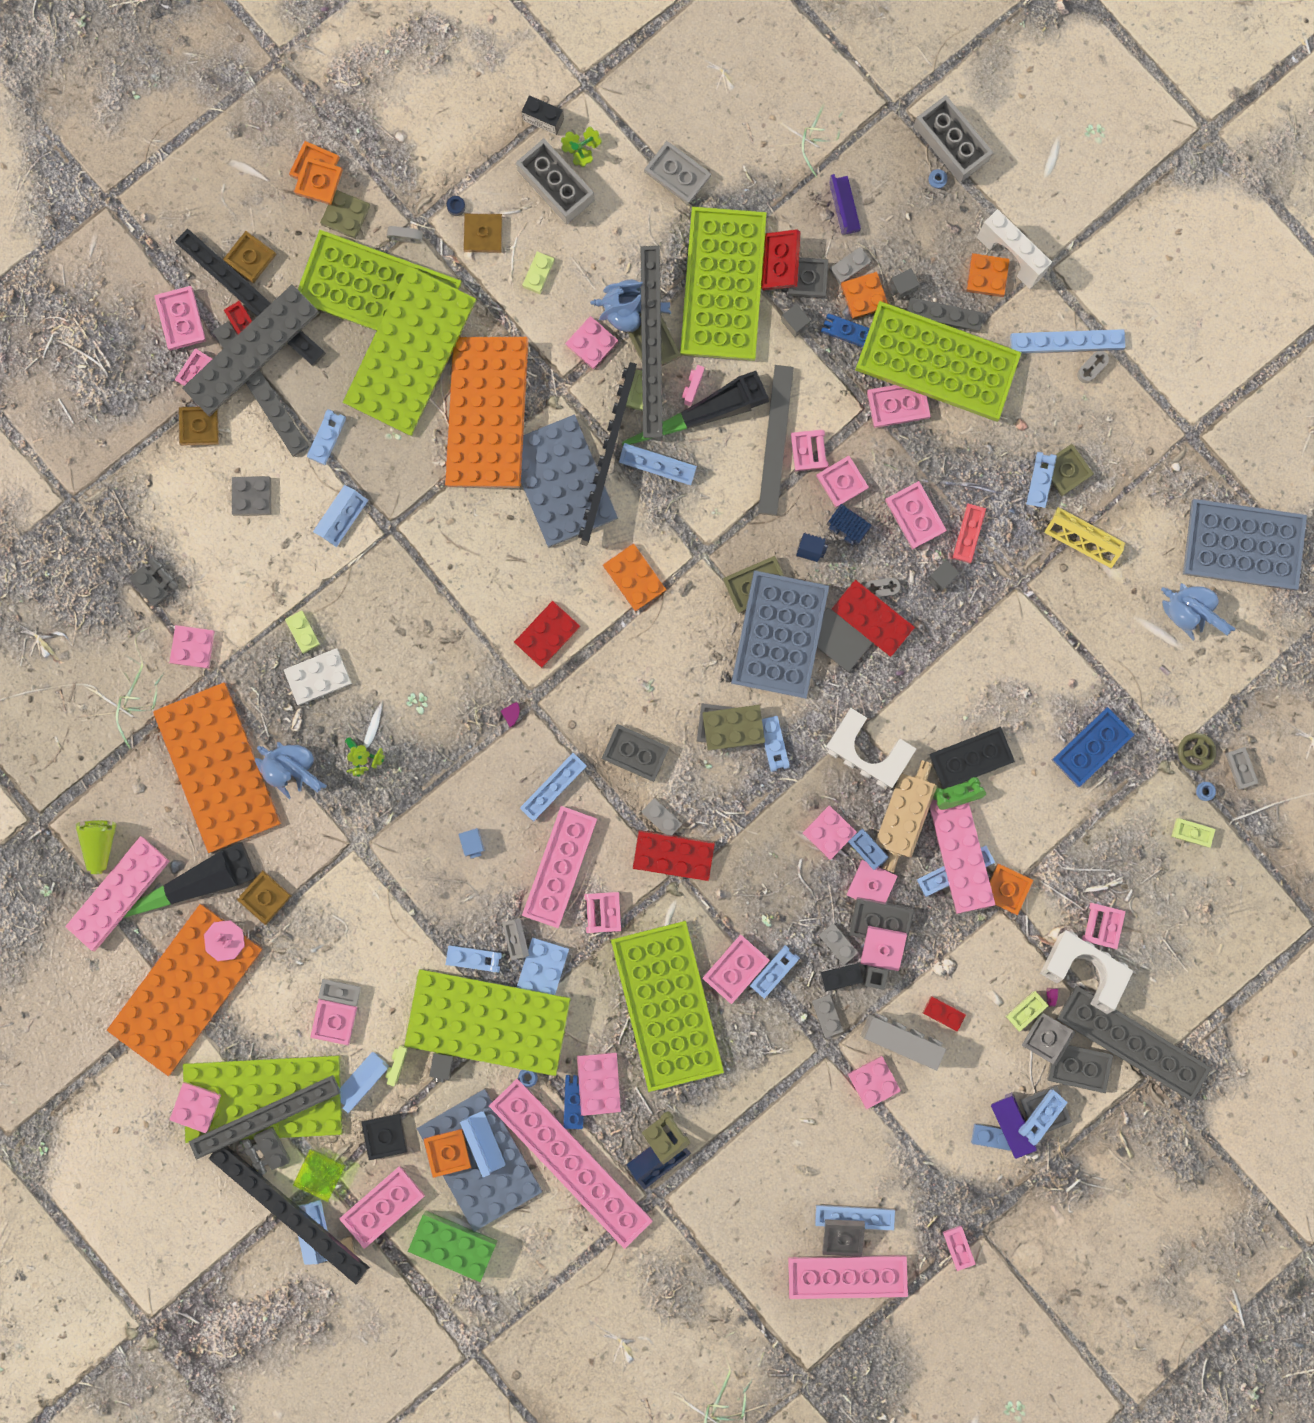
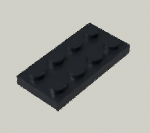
M1001 726L928 754L942 789L958 785L973 777L981 776L1015 762Z

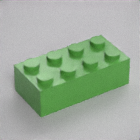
M425 1211L408 1252L481 1282L498 1240Z

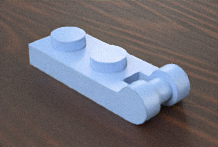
M327 409L322 424L307 454V458L326 465L345 423L346 416L336 415L334 411ZM331 421L336 422L335 427L329 426Z
M1037 452L1027 505L1046 508L1057 455L1051 454L1048 456L1043 455V452ZM1042 462L1049 463L1048 469L1041 468Z
M778 716L762 719L765 738L764 746L770 771L774 772L779 768H790ZM773 756H781V760L774 761Z
M448 945L445 965L499 972L500 966L498 964L502 953ZM486 957L492 958L491 965L485 964Z
M786 945L782 947L749 985L764 999L800 959L796 954L793 955L789 951L790 948ZM783 956L788 960L786 965L780 961Z
M1049 1090L1018 1132L1022 1136H1026L1033 1146L1036 1145L1068 1102L1054 1090ZM1033 1126L1037 1128L1035 1133L1031 1131Z

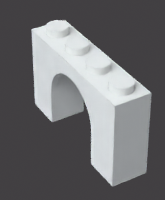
M998 209L984 222L977 236L989 250L999 243L1016 257L1021 267L1017 277L1029 289L1044 276L1052 263Z
M850 708L826 745L827 754L835 759L840 757L845 760L844 764L851 769L856 767L861 770L860 774L865 778L870 779L872 777L877 780L876 784L885 790L887 787L889 789L893 788L916 748L902 739H898L883 762L870 764L863 761L855 751L854 741L867 718Z
M1064 931L1058 936L1040 974L1057 984L1065 978L1074 959H1085L1091 962L1098 970L1100 976V984L1091 1005L1106 1014L1111 1013L1116 1009L1133 970L1129 969L1125 963L1111 958L1109 953L1096 949L1092 943L1078 938V935L1074 932Z

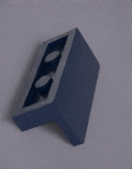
M672 1131L667 1133V1135L675 1145L678 1142V1140L676 1139ZM650 1146L630 1161L627 1167L635 1180L645 1190L691 1153L686 1147L663 1165Z

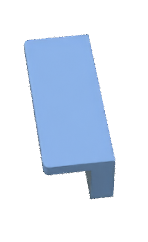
M344 485L313 532L337 547L368 500L354 489Z
M372 1052L340 1088L341 1103L344 1105L343 1109L347 1113L359 1103L390 1067L375 1052Z
M484 1111L462 1119L460 1124L482 1177L488 1176L491 1172L504 1167L506 1163Z
M321 1200L297 1205L327 1230ZM298 1236L305 1265L320 1264L327 1261Z

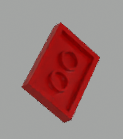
M798 229L765 233L761 279L762 290L797 287L801 231Z
M552 600L514 643L537 665L543 668L581 626Z

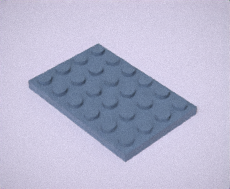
M575 414L523 435L521 484L548 548L578 536L580 528L585 527L586 520H583L585 509H589L591 505L588 502L590 491L595 490L596 485L592 484L595 473L599 474ZM605 486L593 529L618 519Z
M1193 499L1191 501L1183 575L1296 591L1299 589L1307 515Z
M759 571L753 572L731 684L807 699L829 590L828 585Z
M486 1089L479 1091L416 1128L424 1141L426 1137L461 1129L460 1121L462 1119L484 1111L506 1165L491 1172L490 1175L482 1177L464 1134L472 1167L443 1175L474 1232L542 1193L540 1185L507 1126L489 1107L493 1101Z

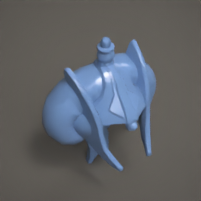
M628 279L606 286L603 292L607 294L602 300L594 299V301H590L591 305L603 306L605 309L599 320H608L616 329L623 332L637 330L641 325L639 313L641 314V285L643 282ZM661 302V313L671 314L669 310L670 302Z
M1183 583L1180 584V591L1178 593H1173L1172 590L1165 587L1161 588L1163 594L1170 598L1169 602L1162 601L1165 613L1193 641L1195 638L1192 630L1199 624L1200 632H1203L1205 621L1215 626L1227 636L1231 631H1235L1236 628L1213 612L1219 604L1217 594L1211 589L1202 586L1188 588Z
M277 742V749L273 751H268L263 746L257 747L258 752L265 756L263 760L255 758L256 765L263 778L271 786L277 787L288 799H291L285 787L288 785L287 781L291 780V775L296 780L299 792L302 789V781L316 792H319L321 788H326L327 785L307 771L314 761L311 751L300 745L283 746L280 742Z

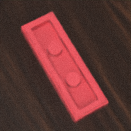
M967 504L952 559L971 564L986 508Z

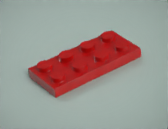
M856 579L832 608L836 614L890 657L915 628Z
M639 830L633 869L709 881L715 842Z

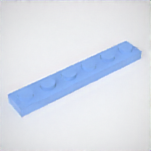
M1124 329L1011 333L1010 344L1011 349L1022 353L1124 350L1125 332Z

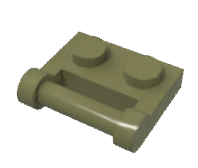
M670 1111L663 1113L659 1120L642 1132L663 1165L690 1144L688 1137L683 1135L674 1122ZM665 1125H668L678 1140L675 1145L663 1129Z

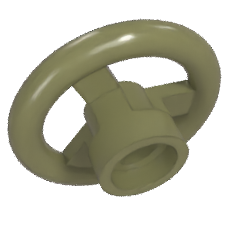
M1191 733L1181 740L1178 747V756L1186 768L1193 771H1202L1213 764L1216 758V747L1212 739L1207 735ZM1198 739L1196 745L1191 750L1184 751L1188 741ZM1204 741H1205V742L1209 745V747H1210V757H1209V759L1206 758V756L1208 755V748H1207V746H1206L1205 744H1203ZM1197 748L1200 749V755L1196 754ZM1193 756L1203 764L1193 765L1185 757Z

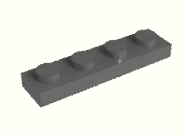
M912 297L909 299L907 308L909 312L947 326L977 333L981 330L984 316L982 312Z

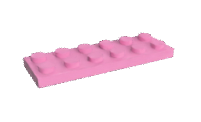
M932 800L929 809L956 914L995 906L969 802L940 810L937 805L938 801Z
M563 806L560 807L522 916L559 928L597 818Z
M140 836L65 927L91 951L95 952L170 861L144 837Z
M906 1255L788 1257L789 1299L908 1297Z

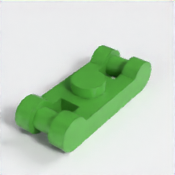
M973 777L968 782L945 789L937 788L933 798L938 801L939 809L945 810L981 799L986 795V791L983 787H980L979 779Z

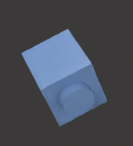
M478 828L458 834L465 856H470V859L482 856L481 852L485 851Z

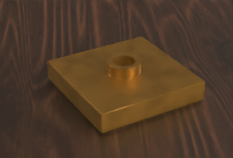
M464 213V252L502 253V214Z
M245 231L223 260L254 284L277 254L249 232Z
M179 407L180 446L218 445V409L211 416H208L201 407Z
M262 870L237 898V901L264 925H267L292 895Z

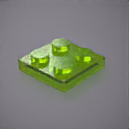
M311 1148L293 1186L329 1202L346 1165Z

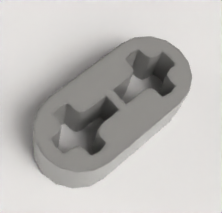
M389 226L386 237L393 241L420 244L423 232L417 229Z
M1097 351L1084 363L1077 373V377L1082 383L1091 382L1107 365L1109 361L1107 353ZM1102 357V363L1100 362L1097 366H1095L1094 363L1096 362L1097 358ZM1089 368H1091L1092 371L1090 372L1089 376L1084 377V371L1086 372Z
M895 578L872 580L865 585L867 589L871 585L874 588L880 587L881 590H876L874 593L878 598L894 596L900 590V583ZM889 582H892L893 585H896V588H894L893 592H891L890 589H884L883 587L888 586Z

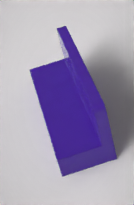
M832 174L829 185L841 234L846 235L859 232L861 227L848 176L836 178L835 174Z
M1013 1092L1006 1094L1004 1099L992 1103L991 1108L1014 1158L1017 1159L1037 1151V1145L1033 1146L1026 1136H1022L1018 1132L1026 1121Z

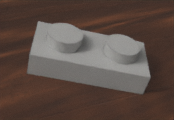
M859 247L830 267L829 270L841 285L842 282L847 281L870 265L871 260L863 249Z
M1246 747L1225 753L1238 790L1258 784Z
M655 798L641 811L664 834L673 835L682 825Z
M520 918L502 922L511 960L529 956Z
M834 923L818 935L843 965L858 954V951Z
M322 979L318 998L357 1006L361 986Z
M830 994L812 1000L811 1002L824 1037L827 1038L843 1032Z

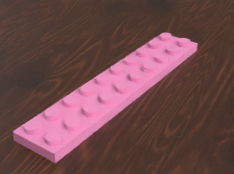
M518 1078L489 1105L624 1249L653 1222L651 1217Z

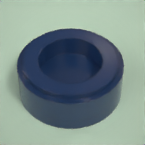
M452 196L447 200L446 207L451 215L460 216L464 213L466 205L460 196Z

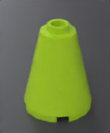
M106 820L85 821V825L81 826L80 822L76 824L86 870L90 871V874H102V871L107 869L116 830V823L113 821L112 825H109Z

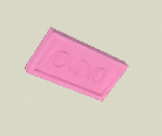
M399 1166L339 1219L365 1249L418 1203L425 1194L404 1169Z

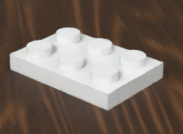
M337 648L284 669L298 706L352 684Z

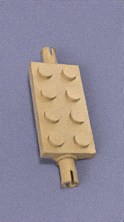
M921 760L916 776L911 777L901 773L875 841L880 848L888 852L889 858L882 867L886 871L894 873L899 857L906 856L911 858L937 788L936 784L930 783L927 780L933 766L929 762Z

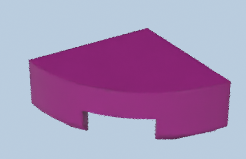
M517 701L501 710L510 728L517 722L520 708Z
M1047 988L1046 1004L1048 1007H1055L1058 999V989Z

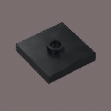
M400 1113L361 1121L368 1160L408 1152Z

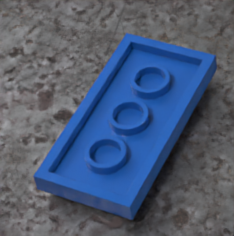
M1106 707L1051 760L1077 787H1080L1135 734L1109 707Z

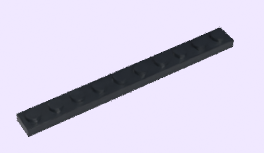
M188 228L175 241L182 250L256 316H259L271 304ZM300 331L287 343L312 367L326 354L303 331Z
M632 362L629 363L628 368L624 367L621 378L624 379V383L619 385L616 395L620 396L618 403H614L612 413L615 414L614 420L609 421L607 431H610L609 438L605 437L602 446L605 449L604 456L600 455L597 465L601 468L599 474L595 473L592 483L596 485L595 490L590 491L588 502L591 505L589 509H585L583 520H586L585 527H581L578 538H581L580 544L584 546L588 545L637 367V364Z
M226 1146L211 1154L209 1157L210 1161L355 1285L361 1281L370 1267L232 1149Z

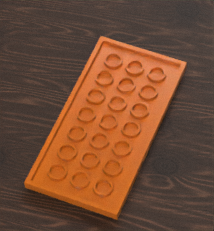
M459 337L453 349L445 486L521 488L529 340L527 337Z
M223 682L153 711L208 853L215 852L281 824L263 776L256 765L255 756L226 683Z
M199 904L106 1030L167 1076L172 1074L263 950L244 935L245 947L235 959L217 961L206 952L204 934L214 922H222L224 920L203 904Z

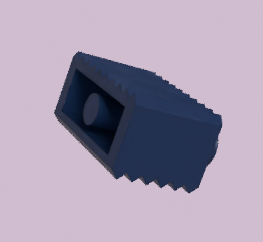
M843 504L839 505L826 524L829 526L828 530L835 535L839 533L845 537L844 541L851 546L854 544L858 546L872 526Z
M805 532L800 540L796 556L818 562L820 558H824L828 544H825V538H821V536L819 538L817 536L814 537V535L806 534Z

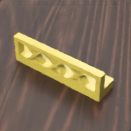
M1059 507L1054 512L1053 518L1044 532L1111 569L1122 554L1125 542ZM1054 523L1062 526L1063 532L1057 533L1051 530ZM1075 533L1079 535L1080 541L1074 542L1070 540L1069 534ZM1092 542L1096 544L1097 550L1090 551L1086 548L1085 544ZM1109 551L1115 556L1109 561L1103 557L1102 553Z

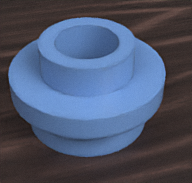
M940 169L933 170L928 178L929 184L937 189L944 187L947 183L946 173ZM940 176L941 180L938 181L935 179V177Z
M1202 782L1197 786L1196 795L1200 800L1209 801L1215 797L1216 789L1212 783ZM1204 788L1208 790L1207 795H1204L1202 792Z
M521 1070L518 1079L525 1087H532L536 1084L538 1075L537 1072ZM525 1074H530L532 1079L530 1081L525 1080Z

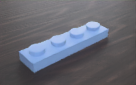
M624 443L619 463L688 485L692 484L697 468L695 465Z
M572 753L520 809L534 822L587 765Z
M987 846L981 847L985 867L994 864L995 861ZM944 866L917 879L925 898L949 886Z
M816 1205L815 1226H824L825 1219L865 1221V1229L894 1230L895 1210Z

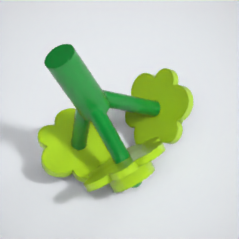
M588 127L586 132L583 133L585 140L582 142L578 141L579 135L568 131L565 137L561 138V149L564 152L569 151V153L573 154V164L575 166L585 167L586 164L593 161L592 151L584 148L585 144L595 149L602 143L599 132L597 130L594 131L592 127Z
M351 737L345 740L351 751L347 755V759L356 767L347 770V773L358 777L364 775V772L368 771L369 768L360 767L359 764L365 765L368 762V757L374 759L372 762L374 769H376L377 765L380 766L384 762L385 755H383L382 748H379L376 755H373L366 751L364 745L357 746Z

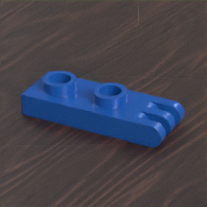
M827 314L826 318L832 322L824 321L823 325L830 329L822 328V333L863 348L870 328L832 314Z
M566 1075L563 1127L565 1129H583L584 1116L581 1115L577 1075H573V1083H569L570 1075Z

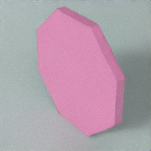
M231 920L214 922L204 934L206 952L217 961L235 959L245 947L243 930Z

